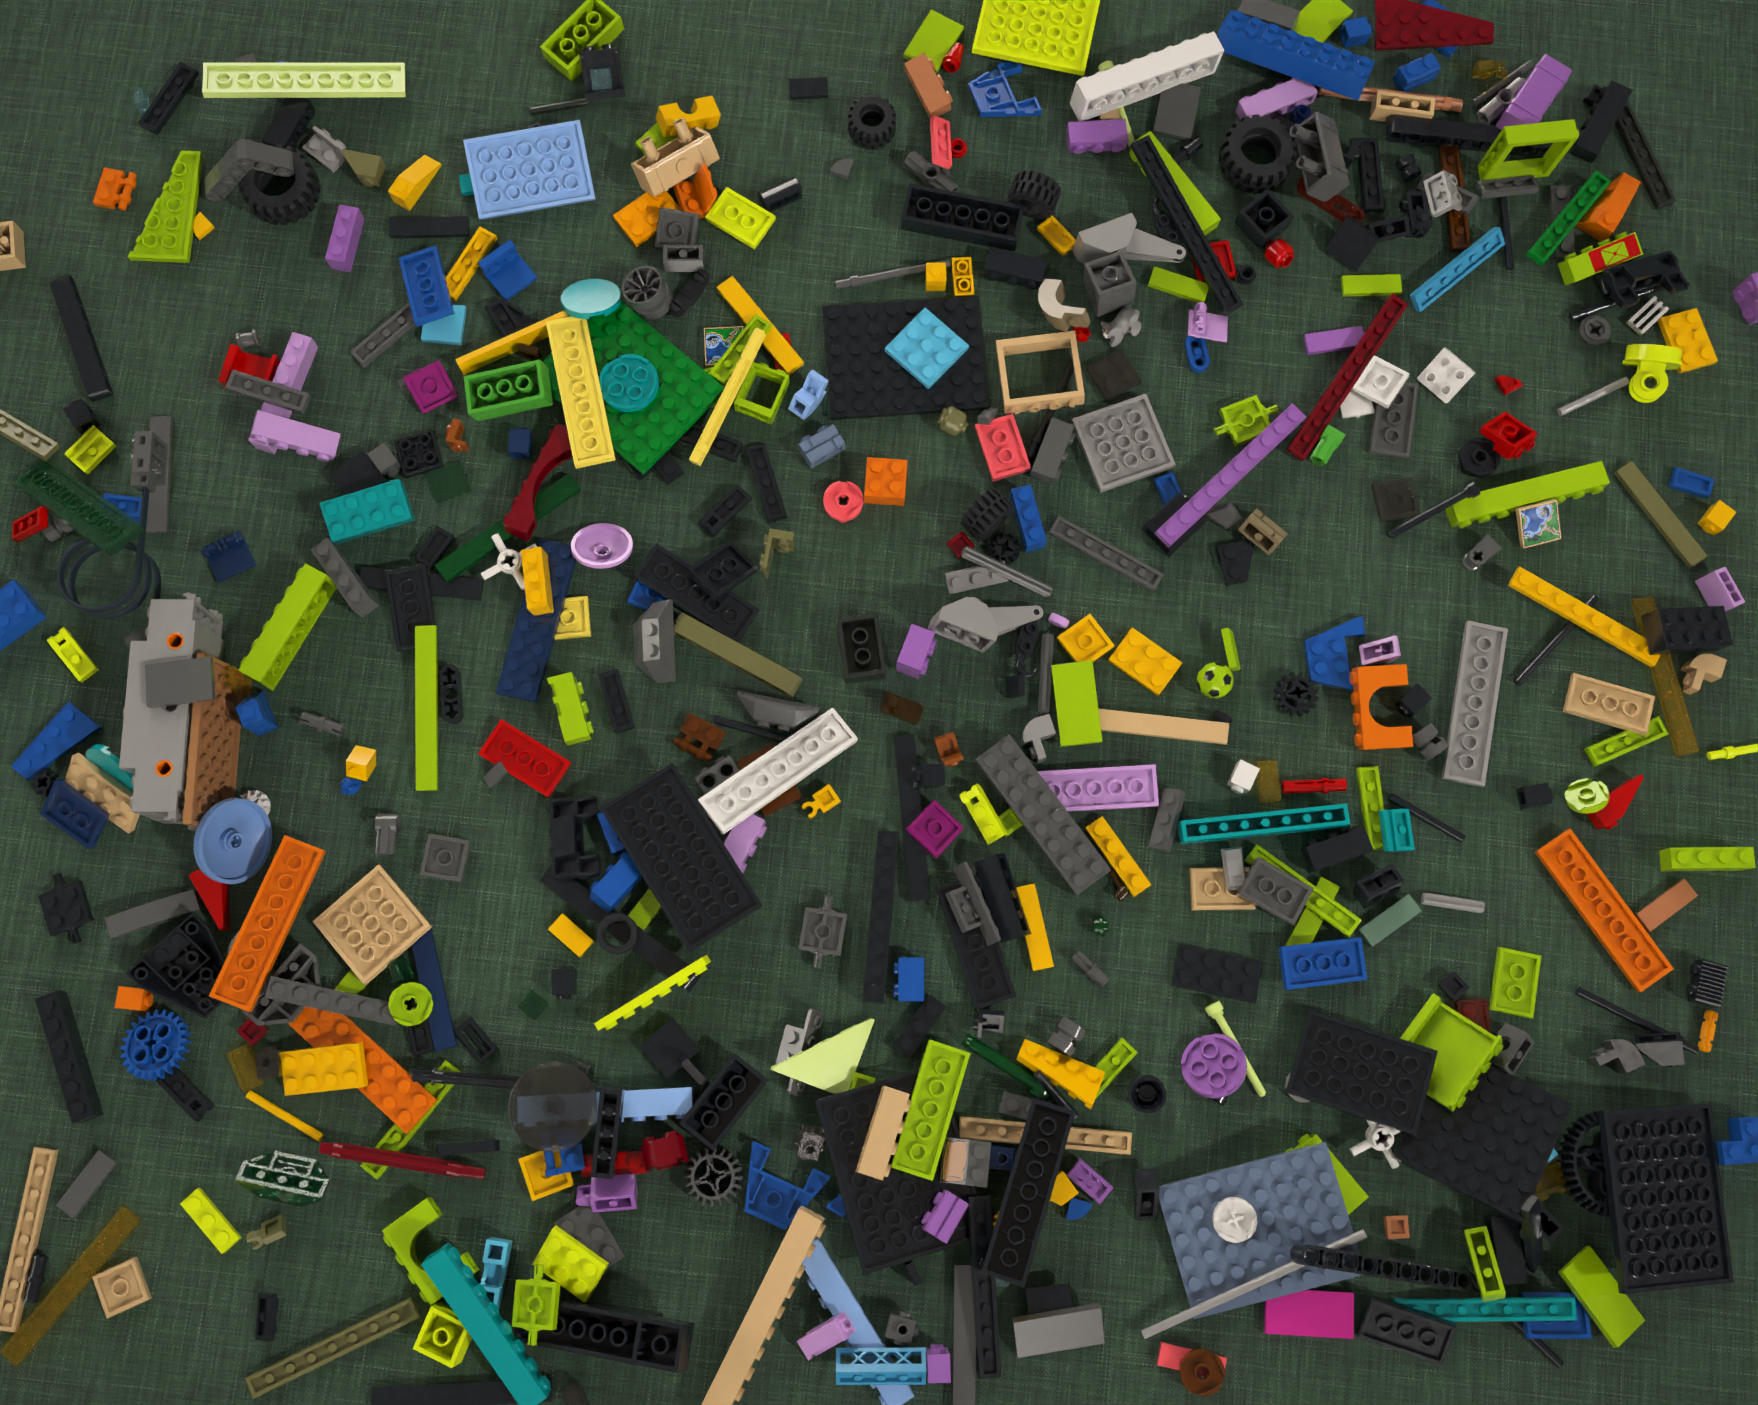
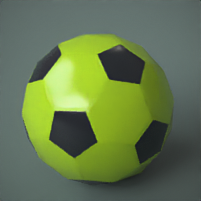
M1220 662L1208 663L1198 672L1197 686L1200 692L1209 698L1224 697L1233 687L1234 678L1231 670Z

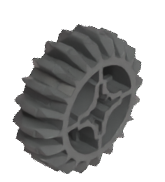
M706 1147L704 1148V1156L700 1151H697L696 1154L699 1159L691 1157L690 1161L694 1165H686L685 1167L687 1170H691V1174L685 1173L684 1178H690L691 1181L686 1182L684 1185L685 1187L692 1185L693 1189L689 1190L688 1194L697 1193L693 1199L695 1202L702 1197V1206L706 1204L707 1200H710V1207H714V1200H717L718 1205L722 1206V1198L729 1203L731 1199L728 1194L730 1193L735 1197L737 1192L733 1188H741V1184L736 1183V1180H742L743 1176L736 1175V1172L741 1171L742 1167H734V1164L738 1163L739 1160L738 1158L733 1161L730 1160L733 1156L732 1152L727 1157L724 1156L725 1148H722L719 1154L717 1153V1148L710 1153L709 1148ZM712 1158L724 1161L729 1169H717ZM706 1160V1174L696 1178L698 1166ZM711 1168L715 1173H724V1175H720L716 1179V1183H713L712 1180L709 1181V1179L703 1180L711 1174ZM731 1175L728 1189L721 1193V1179ZM703 1183L709 1184L715 1195L706 1194L698 1185Z

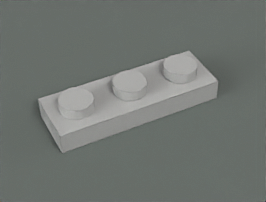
M980 565L945 573L949 594L1009 581L1007 578Z

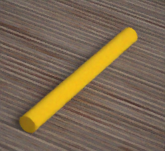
M252 1090L246 1094L247 1099L318 1142L323 1138V1133Z

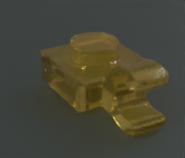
M1496 60L1477 61L1471 70L1472 79H1486L1495 74L1499 78H1504L1508 75L1509 70L1503 71L1501 68H1505L1507 61L1497 63Z

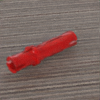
M1323 777L1317 780L1282 781L1281 787L1283 794L1311 792L1327 794L1332 791H1346L1347 782L1345 778L1327 779V777Z

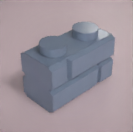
M833 424L829 427L827 425L822 426L818 429V433L813 436L807 435L800 440L801 443L798 444L800 453L811 469L845 450V442Z

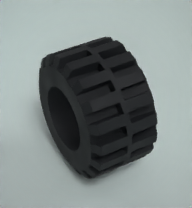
M869 94V97L861 96V100L857 98L854 104H851L850 111H848L849 136L855 144L858 143L859 147L863 148L865 146L866 150H870V148L878 150L879 146L885 147L886 142L890 143L895 135L896 111L892 103L889 104V100L886 98L883 100L880 95H877V97H873L874 94ZM868 118H875L882 123L878 126L870 127L862 122Z
M1021 171L1015 176L1008 195V201L1025 205L1023 215L1036 219H1045L1053 216L1062 191L1059 184L1045 174L1036 171Z
M997 488L990 489L970 506L960 524L978 542L983 541L1002 526L1012 513L1014 505Z

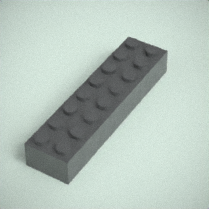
M1010 734L976 758L975 762L1075 896L1111 871L1110 867Z

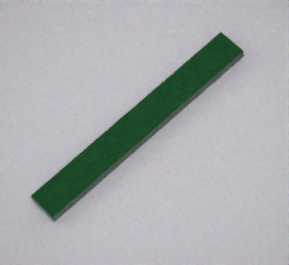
M569 473L536 495L534 505L536 522L581 491V488ZM504 518L434 565L447 583L497 549L491 538L493 535L499 534L504 544L515 537L506 533L503 525Z

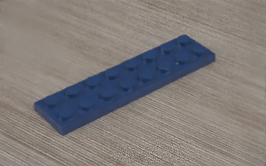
M540 538L537 547H542L548 554L554 612L534 616L527 609L524 591L496 689V694L534 703L538 701L555 640L554 637L557 633L560 616L565 604L564 601L567 597L577 561L572 554L570 544Z

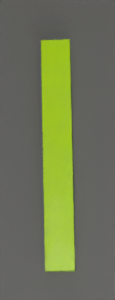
M436 625L415 626L416 791H438V664Z

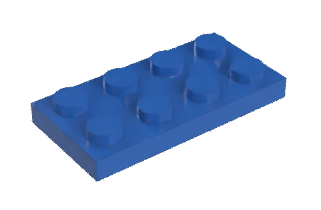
M435 245L400 257V266L416 326L418 327L455 314L437 246Z
M1361 937L1278 947L1284 990L1367 980Z

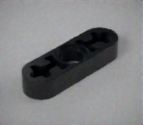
M446 664L440 669L442 715L448 723L458 724L463 719L461 675L456 666ZM450 669L455 673L451 676V680L456 685L450 684L449 678L445 676V674L449 673ZM449 689L457 691V696L454 699L446 698V693ZM447 703L453 704L454 711L458 713V715L454 716V719L448 716V714L452 712V709L450 705H447Z
M500 1139L436 1144V1156L500 1151Z

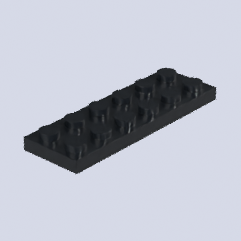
M656 543L633 576L634 579L665 599L673 600V604L710 628L739 643L759 613V609L731 591L717 601H714L686 574L692 566Z
M973 875L977 886L980 888L976 875ZM958 880L935 889L974 1008L978 1010L1014 998L1016 994L999 943L996 942L988 946L979 927L962 933L945 895L961 887Z

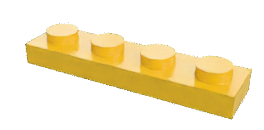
M1103 816L1085 828L1133 897L1151 886V883Z

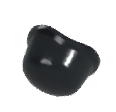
M1141 1075L1129 1087V1102L1137 1111L1143 1113L1157 1112L1166 1102V1089L1157 1077Z

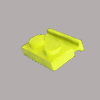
M93 425L64 454L88 475L116 445Z

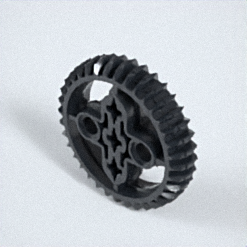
M1598 1111L1578 1117L1577 1121L1571 1122L1572 1127L1566 1128L1568 1134L1561 1135L1565 1141L1559 1143L1562 1146V1150L1557 1151L1561 1155V1159H1558L1557 1162L1561 1163V1167L1557 1170L1563 1172V1176L1559 1179L1566 1181L1563 1187L1570 1189L1568 1195L1574 1197V1202L1580 1203V1207L1587 1209L1590 1213L1610 1217L1600 1131L1594 1135L1592 1146L1582 1145L1579 1147L1584 1135L1591 1128L1599 1125ZM1577 1168L1589 1173L1588 1188L1595 1197L1591 1196L1583 1186Z

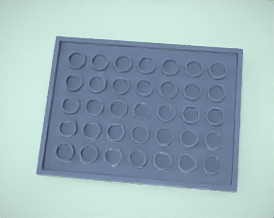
M1326 1142L1159 1186L1160 1205L1190 1308L1292 1262L1290 1251L1295 1244L1325 1247L1353 1234ZM1228 1197H1239L1246 1200L1252 1205L1257 1216L1256 1231L1251 1238L1239 1243L1224 1240L1218 1235L1213 1226L1212 1216L1215 1207L1220 1201ZM1357 1243L1341 1249L1359 1253ZM1304 1266L1194 1316L1193 1319L1361 1276V1274Z

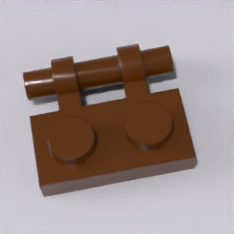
M689 713L680 729V732L686 735L685 739L682 740L676 737L673 744L678 746L679 750L683 752L688 751L695 755L697 759L710 763L713 755L707 751L709 747L716 751L718 750L726 735V731ZM694 739L703 745L701 748H698L691 744L692 740Z

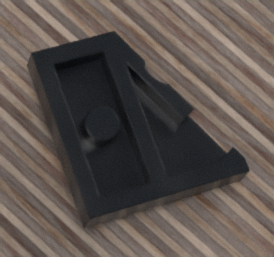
M504 298L485 306L487 314L503 338L539 322L535 317L532 319L524 314L522 309L512 306Z
M1249 539L1216 547L1226 586L1247 581L1255 545Z

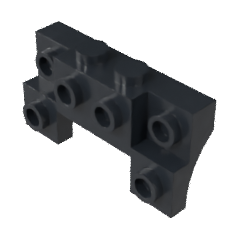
M1671 251L1606 268L1601 276V279L1612 290L1610 297L1621 309L1639 303L1640 297L1636 293L1638 291L1662 285L1670 294L1687 290L1690 285L1680 270L1678 258Z
M595 796L584 798L561 797L550 800L551 828H549L551 847L549 851L552 858V878L557 882L574 878L585 880L601 876L600 856L598 854L584 856L583 821L598 818V804Z

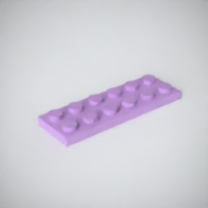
M1156 764L1038 771L1068 812L1159 806Z

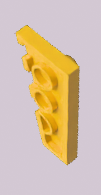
M1024 1039L1016 1060L1034 1072L1040 1070L1050 1079L1053 1085L1056 1087L1058 1085L1068 1091L1069 1096L1074 1099H1080L1085 1103L1084 1106L1091 1110L1105 1072Z

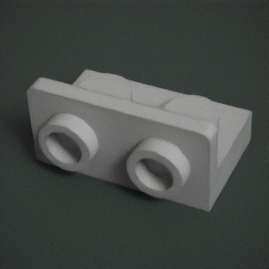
M314 126L312 130L315 134L302 149L334 173L346 160L342 154L346 146L337 139L335 141L325 129L322 128L320 130Z
M1443 170L1423 181L1433 217L1436 218L1452 209L1462 210V197L1457 190L1456 185L1458 182L1454 174Z

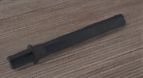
M413 1068L411 1078L412 1082L431 1083V1085L439 1083L525 1090L531 1087V1077L443 1071L436 1070V1068H433V1070Z

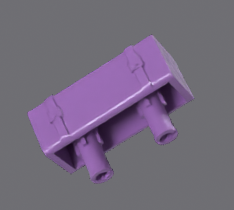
M1544 54L1526 78V82H1523L1514 94L1515 98L1511 100L1501 115L1496 127L1502 130L1504 126L1539 123L1554 98L1563 89L1572 70L1549 55Z

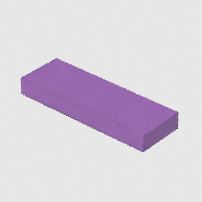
M1358 326L1305 334L1303 339L1307 355L1353 349L1364 332L1363 327Z

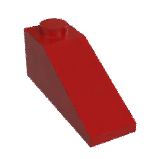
M1642 774L1631 778L1609 792V802L1603 809L1586 814L1597 830L1603 828L1609 830L1618 824L1617 820L1623 817L1644 778Z
M198 869L190 874L189 877L218 928L228 931L230 929L229 884L216 882Z

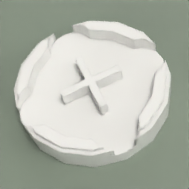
M1228 1197L1220 1201L1215 1207L1212 1216L1213 1226L1218 1235L1224 1240L1233 1243H1239L1251 1238L1256 1231L1258 1223L1256 1212L1252 1205L1239 1197Z

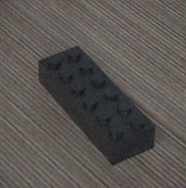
M909 183L901 218V230L1016 251L1025 205Z

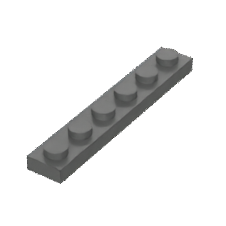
M275 976L270 977L265 998L394 1026L397 1024L390 1014L389 1001Z

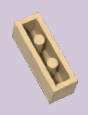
M1378 90L1371 102L1370 120L1386 122V119L1393 115L1432 119L1434 116L1435 98Z

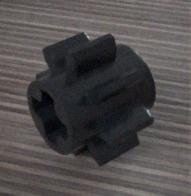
M46 770L43 771L42 775H35L36 779L31 784L37 788L35 793L48 797L59 775L56 773L50 775V772Z

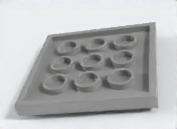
M1147 394L1073 418L1071 421L1072 425H1075L1074 430L1100 493L1174 468L1176 465Z

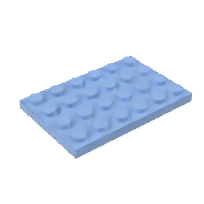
M580 120L463 140L480 220L596 200Z

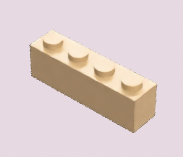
M882 1086L855 1172L878 1180L888 1177L891 1169V1164L888 1162L890 1156L895 1155L898 1146L895 1140L897 1133L901 1134L905 1122L902 1121L904 1112L907 1113L910 1108L911 1100L908 1099L910 1094Z

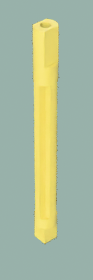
M755 328L689 458L693 464L701 466L766 336L763 330Z

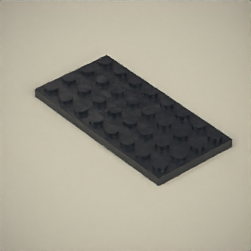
M673 763L600 807L689 952H692L763 906Z

